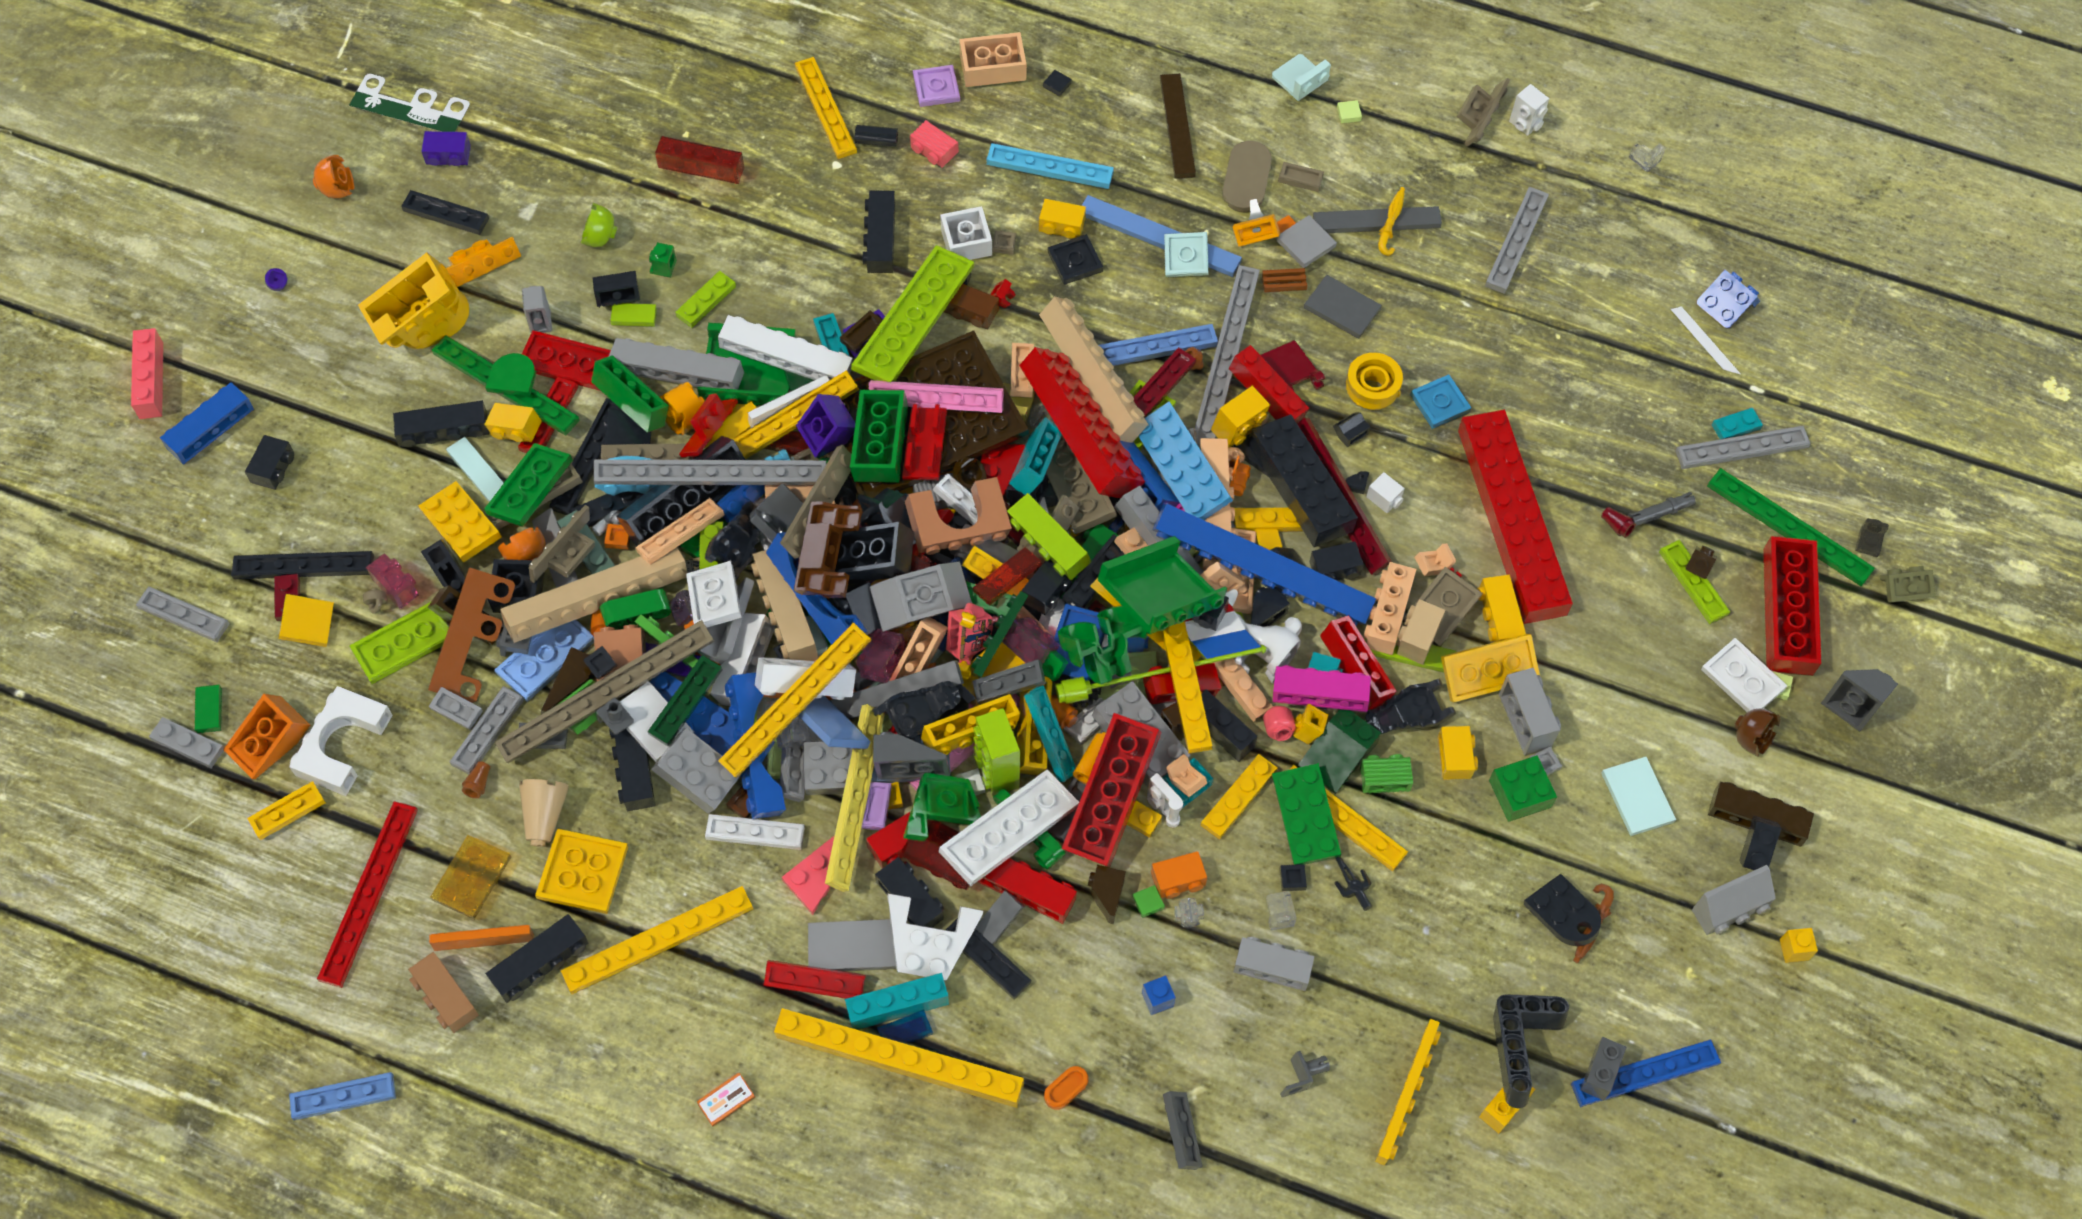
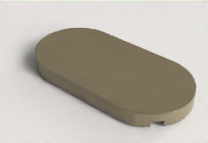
M1243 141L1235 145L1231 150L1222 196L1224 201L1228 203V206L1235 211L1250 212V200L1257 199L1258 206L1263 203L1272 156L1269 149L1260 142Z

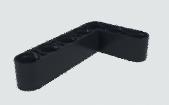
M1505 994L1497 999L1493 1015L1504 1096L1506 1103L1513 1108H1523L1528 1104L1532 1088L1523 1029L1558 1030L1563 1028L1568 1015L1569 1004L1562 997Z

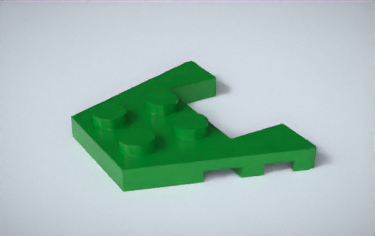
M924 773L919 782L904 832V839L925 841L928 838L927 819L971 825L981 818L978 810L980 805L970 780Z

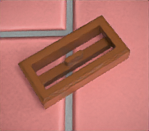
M1305 268L1262 270L1264 292L1307 290Z

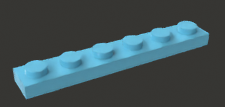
M991 143L987 156V165L1106 189L1110 187L1114 167Z

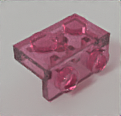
M1029 617L1015 619L1002 641L1025 663L1039 660L1042 665L1050 651L1058 650L1060 646L1051 634L1043 631L1038 626V623Z

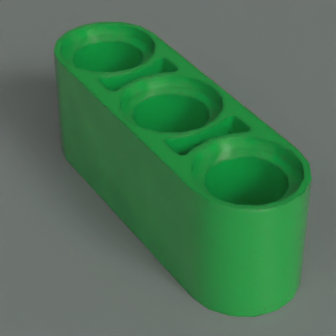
M655 589L610 600L600 605L605 626L614 627L615 630L622 629L626 625H637L635 621L640 615L646 619L650 616L654 620L669 616L672 612L663 589Z

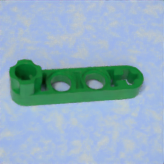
M1001 789L993 796V800L999 805L1011 795L1006 790ZM1047 831L1033 840L1040 848L1033 856L1043 869L1049 870L1066 854L1062 846Z

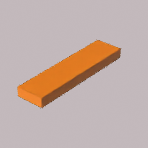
M530 925L429 935V943L434 951L524 943L534 939V933Z

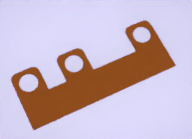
M469 567L428 690L438 693L440 688L443 687L471 703L477 701L482 686L481 682L477 679L461 675L473 636L491 642L497 640L502 627V621L499 618L481 612L486 598L504 604L508 603L515 588L513 581ZM498 583L507 584L509 587L507 596L497 597L494 594L495 585ZM485 621L495 623L496 631L493 635L487 636L482 633L481 625ZM465 682H471L475 685L476 691L471 697H465L460 692L461 685Z

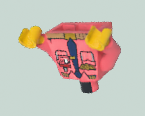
M967 603L964 609L949 611L946 650L959 659L958 664L962 678L969 679L972 674V667L970 665L972 658L979 651L985 649L983 645L988 636L992 635V631L998 630L995 624L999 618L997 616L992 617L984 611L983 607L973 603Z

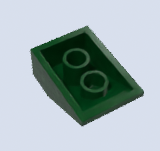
M1339 709L1326 725L1324 733L1315 740L1302 758L1298 767L1319 763L1324 786L1336 794L1361 765L1362 759H1365L1378 744L1381 732L1351 710Z

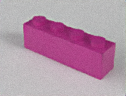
M1288 665L1276 666L1272 702L1305 706L1311 704L1315 707L1367 712L1371 676L1363 673H1341L1337 670L1328 672L1318 671L1315 668L1298 669Z

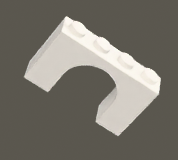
M337 686L334 692L329 694L323 711L316 716L310 733L304 736L298 753H295L291 758L289 767L294 775L309 782L313 781L319 786L346 796L358 775L352 766L325 755L326 741L334 731L344 726H358L382 735L393 716L388 706Z

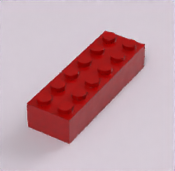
M1771 536L1763 549L1766 666L1774 672L1813 676L1821 665L1817 541Z
M1113 713L1063 843V850L1106 867H1111L1162 732L1159 729Z

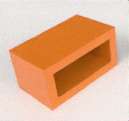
M1198 851L1153 863L1151 866V875L1161 898L1172 899L1179 896L1182 892H1197L1203 889V886H1206L1207 875Z

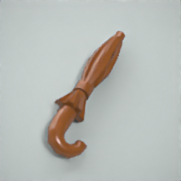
M1601 883L1595 886L1593 891L1595 893L1600 891L1605 893L1601 904H1595L1600 913L1602 924V920L1611 914L1609 908L1614 899V891L1610 886ZM1587 927L1582 934H1589L1591 930ZM1595 940L1587 945L1577 946L1573 959L1575 963H1579L1580 959L1586 955Z

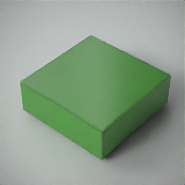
M1155 885L1132 895L1142 918L1165 909V905Z

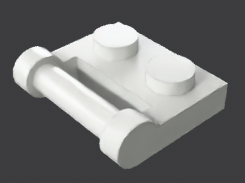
M1156 773L1150 778L1147 800L1154 809H1159L1165 815L1166 824L1169 827H1177L1180 823L1179 811L1183 807V801L1161 776Z

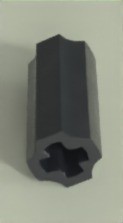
M857 125L855 127L854 141L857 144L896 147L898 143V128Z

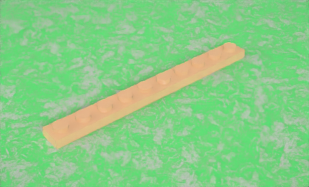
M1135 528L1119 535L1114 541L1125 554L1148 546ZM1234 658L1213 662L1215 663L1218 677L1253 722L1264 716L1273 707L1244 668L1236 664Z

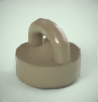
M370 590L363 594V603L369 605V610L373 614L379 612L382 604L387 602V593L385 591Z

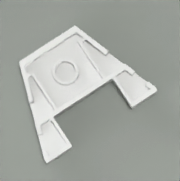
M888 893L887 899L897 972L924 977L942 973L944 980H947L983 915V911L960 906L955 932L908 924L906 921L911 898Z

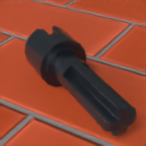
M845 480L834 499L837 505L852 506L856 501V489L852 486L851 481Z

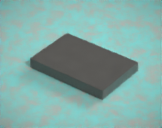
M1329 275L1324 277L1304 304V309L1358 339L1382 307L1381 304Z

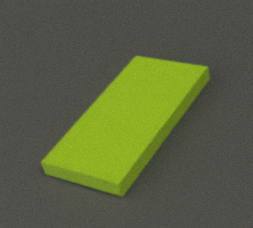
M431 602L349 645L371 684L443 646L449 626L443 618L427 608Z

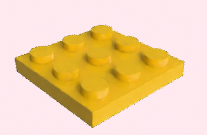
M557 829L538 885L536 898L608 914L626 857L628 844Z

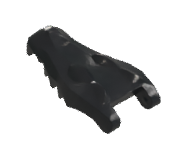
M747 501L741 511L712 538L705 553V559L709 563H712L714 560L718 564L731 561L735 580L739 578L740 573L753 559L752 556L756 552L754 546L759 542L758 537L761 534L759 529L750 521V513L757 507L752 501Z
M1439 678L1427 683L1409 685L1407 688L1402 689L1398 695H1393L1390 699L1386 700L1382 706L1373 710L1369 709L1365 720L1380 731L1381 734L1393 730L1437 726L1454 716L1456 711L1454 707L1441 710L1433 693L1443 687Z
M947 680L931 687L897 693L872 709L875 716L881 715L886 711L897 734L912 739L922 734L925 725L935 722L946 711L957 706L960 703L961 696L955 684Z

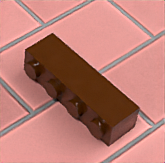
M962 284L943 312L952 315L958 320L962 319L970 322L975 327H982L988 330L999 311V298Z

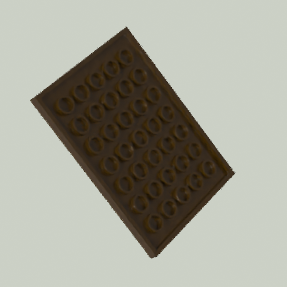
M974 330L913 356L895 381L1003 388L1002 413L947 409L940 473L954 468L956 462L964 457H979L1029 434L1028 427ZM868 377L856 381L855 383L859 390L842 400L855 423L860 390H869V382L873 380ZM908 407L899 482H854L850 472L849 477L858 495L862 494L874 498L885 488L900 492L924 481L902 478L912 407ZM854 435L844 445L851 454Z

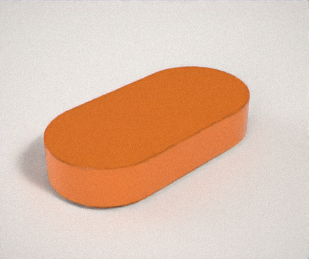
M1073 1066L1062 1073L1045 1090L1044 1100L1047 1106L1054 1110H1060L1067 1106L1087 1087V1072L1079 1066Z

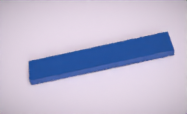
M1710 1039L1619 1067L1612 1090L1605 1100L1720 1065L1721 1061L1712 1040ZM1584 1078L1572 1081L1571 1086L1580 1108L1604 1101L1580 1090Z

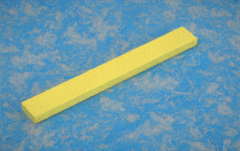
M868 704L861 707L857 728L871 742L868 749L853 748L825 880V884L842 892L849 891L874 768V735H880L885 714L882 713L875 716L872 711L874 707Z

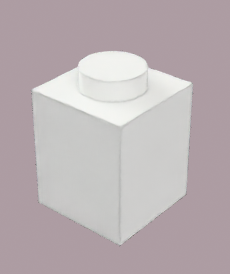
M1383 472L1369 486L1367 498L1384 512L1388 513L1392 508H1398L1403 502L1404 498H1402L1405 488Z

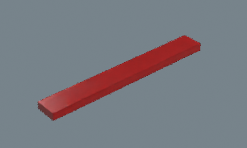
M396 801L393 802L317 977L319 982L339 988L343 987L418 812L416 807Z

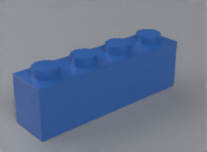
M230 382L209 400L204 401L191 414L186 415L173 428L168 429L160 439L166 449L184 465L253 411L254 408L248 397Z
M1120 440L1122 446L1130 453V458L1134 465L1141 470V476L1145 480L1141 488L1160 512L1162 506L1166 503L1176 507L1180 503L1135 443Z

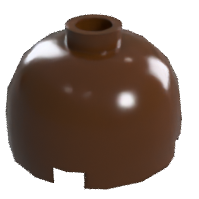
M1756 708L1748 711L1744 716L1740 715L1735 723V728H1737V741L1741 747L1759 757V753L1764 754L1777 734L1773 732L1775 725H1780L1779 714L1764 708Z

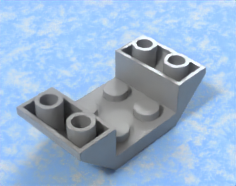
M960 561L939 564L899 575L869 587L882 632L951 610L964 609L967 603H972Z

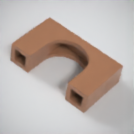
M997 477L974 482L971 493L977 510V522L966 529L952 528L940 519L931 490L908 494L905 505L912 530L914 531L919 554L926 552L927 555L938 553L940 549L949 548V550H956L965 544L971 543V546H976L984 543L985 540L1001 541L1005 539L1012 528Z

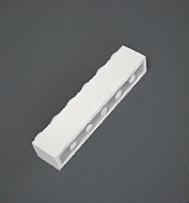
M728 315L718 336L719 347L812 380H817L826 375L831 380L846 370L849 374L851 372L852 357H849L846 353H837L823 345L808 343L803 338H794L782 331H773L762 324H753L738 316Z

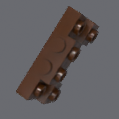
M823 501L811 502L794 585L795 592L801 595H822L825 598L846 597L850 575L835 572L842 533L843 531L859 530L862 508Z

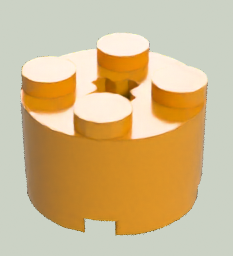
M685 382L660 396L669 405L666 423L678 435L680 433L684 435L694 429L690 420L705 401L702 397H697L689 382Z

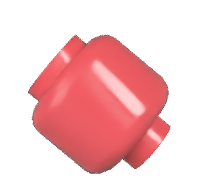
M1273 706L1263 716L1266 733L1274 740L1285 741L1296 730L1293 712L1288 707Z

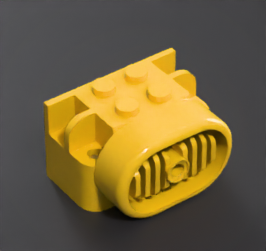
M427 252L358 305L381 345L387 343L393 348H398L402 345L414 349L433 346L439 343L445 335L451 337L461 330L469 316V302L466 296L459 291L445 266Z

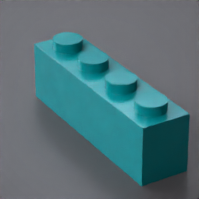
M1046 417L1030 434L1009 482L1010 485L1024 495L1027 493L1030 495L1042 482L1062 435L1058 427Z
M938 973L847 998L845 1003L852 1029L859 1030L949 1005V997L943 975Z

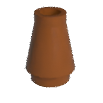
M477 762L475 768L463 781L462 792L470 798H480L485 793L488 773L491 767L485 762Z

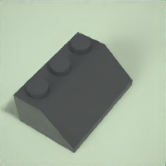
M1879 669L1846 670L1821 704L1860 732L1898 683L1890 675L1883 673Z

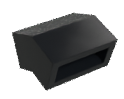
M1354 412L1333 425L1338 438L1346 447L1362 439L1370 431V426L1364 420L1361 412Z

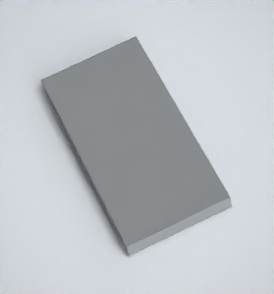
M890 919L808 923V966L838 971L896 969Z

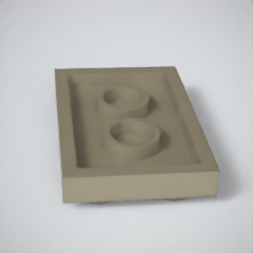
M1447 567L1443 568L1419 598L1445 610L1441 625L1433 641V644L1439 647L1444 644L1482 596L1479 590ZM1406 614L1405 617L1403 618V622H1404V623H1405V621H1406V619H1407V618H1406V617H1407V614Z

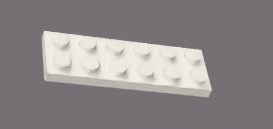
M1047 769L940 846L939 853L972 886L1078 807L1079 801Z

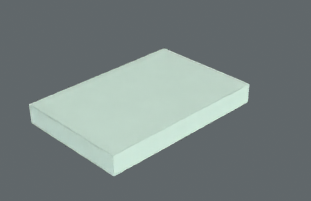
M1647 757L1607 768L1601 772L1630 836L1675 822L1676 818Z

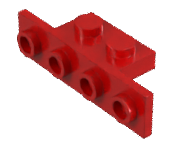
M710 394L690 420L696 432L679 453L680 457H697L703 452L708 442L713 439V435L722 427L725 419L732 413V410L738 403L737 399L721 401L717 394Z

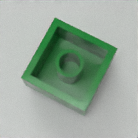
M1538 755L1496 768L1489 779L1508 822L1550 809L1557 799V795Z

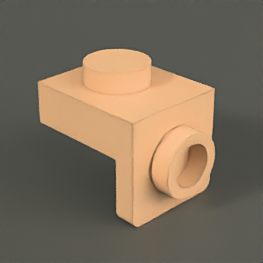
M1447 543L1442 544L1436 551L1419 552L1414 557L1424 576L1439 575L1444 567L1450 569L1456 563V559Z
M1185 754L1174 760L1166 768L1171 783L1188 797L1207 784L1205 776L1190 765L1189 759Z

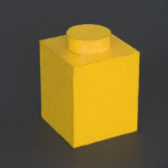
M1812 928L1787 930L1779 939L1785 963L1809 961L1818 952Z

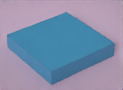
M1450 375L1411 390L1410 393L1413 401L1432 429L1466 415L1471 411V406Z

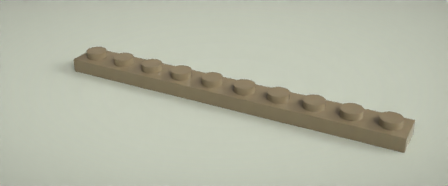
M700 620L499 739L495 744L506 763L509 764L595 713L614 697L618 699L715 641L704 622Z

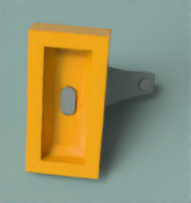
M1257 199L1250 200L1249 220L1233 225L1238 247L1279 237L1280 235L1275 215L1265 216L1258 206Z

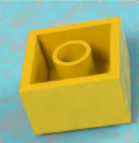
M1251 386L1219 408L1211 431L1218 439H1228V447L1238 446L1244 442L1246 436L1251 433L1253 428L1262 425L1263 420L1267 417L1270 404Z

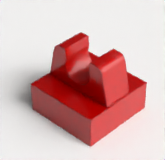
M1006 278L996 284L990 295L999 298V306L1003 308L1011 304L1006 300V297L1011 300L1016 295L1010 288L1012 283Z

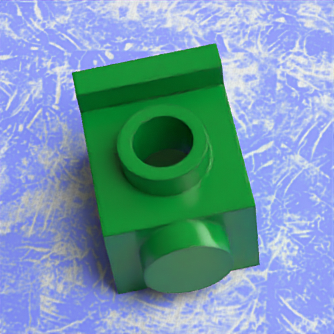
M657 242L649 256V262L652 263L650 274L671 278L677 261L673 245Z

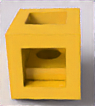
M1311 704L1306 705L1305 712L1298 714L1295 718L1296 730L1293 736L1309 745L1324 733L1328 714Z

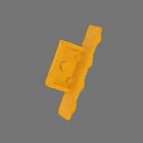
M513 237L493 246L487 239L479 240L473 243L472 247L458 250L453 253V256L448 257L452 266L446 269L456 286L459 287L521 257V254Z

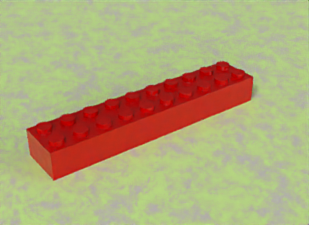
M1505 409L1462 417L1458 433L1507 575H1510L1523 624L1567 616L1573 602Z

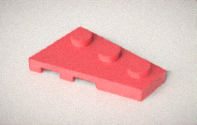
M835 835L782 876V881L812 915L817 910V906L822 898L830 890V886L825 884Z

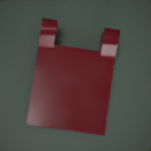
M1295 340L1261 354L1262 358L1293 391V385L1309 378L1316 390L1324 387L1322 382L1325 379L1324 374L1314 367Z

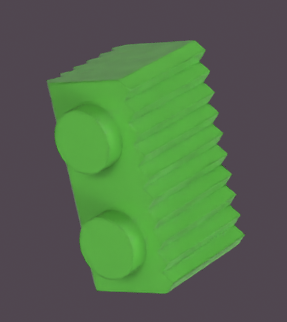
M1394 754L1389 758L1370 755L1362 759L1360 771L1363 793L1409 792L1413 785L1411 758L1403 757L1401 754Z

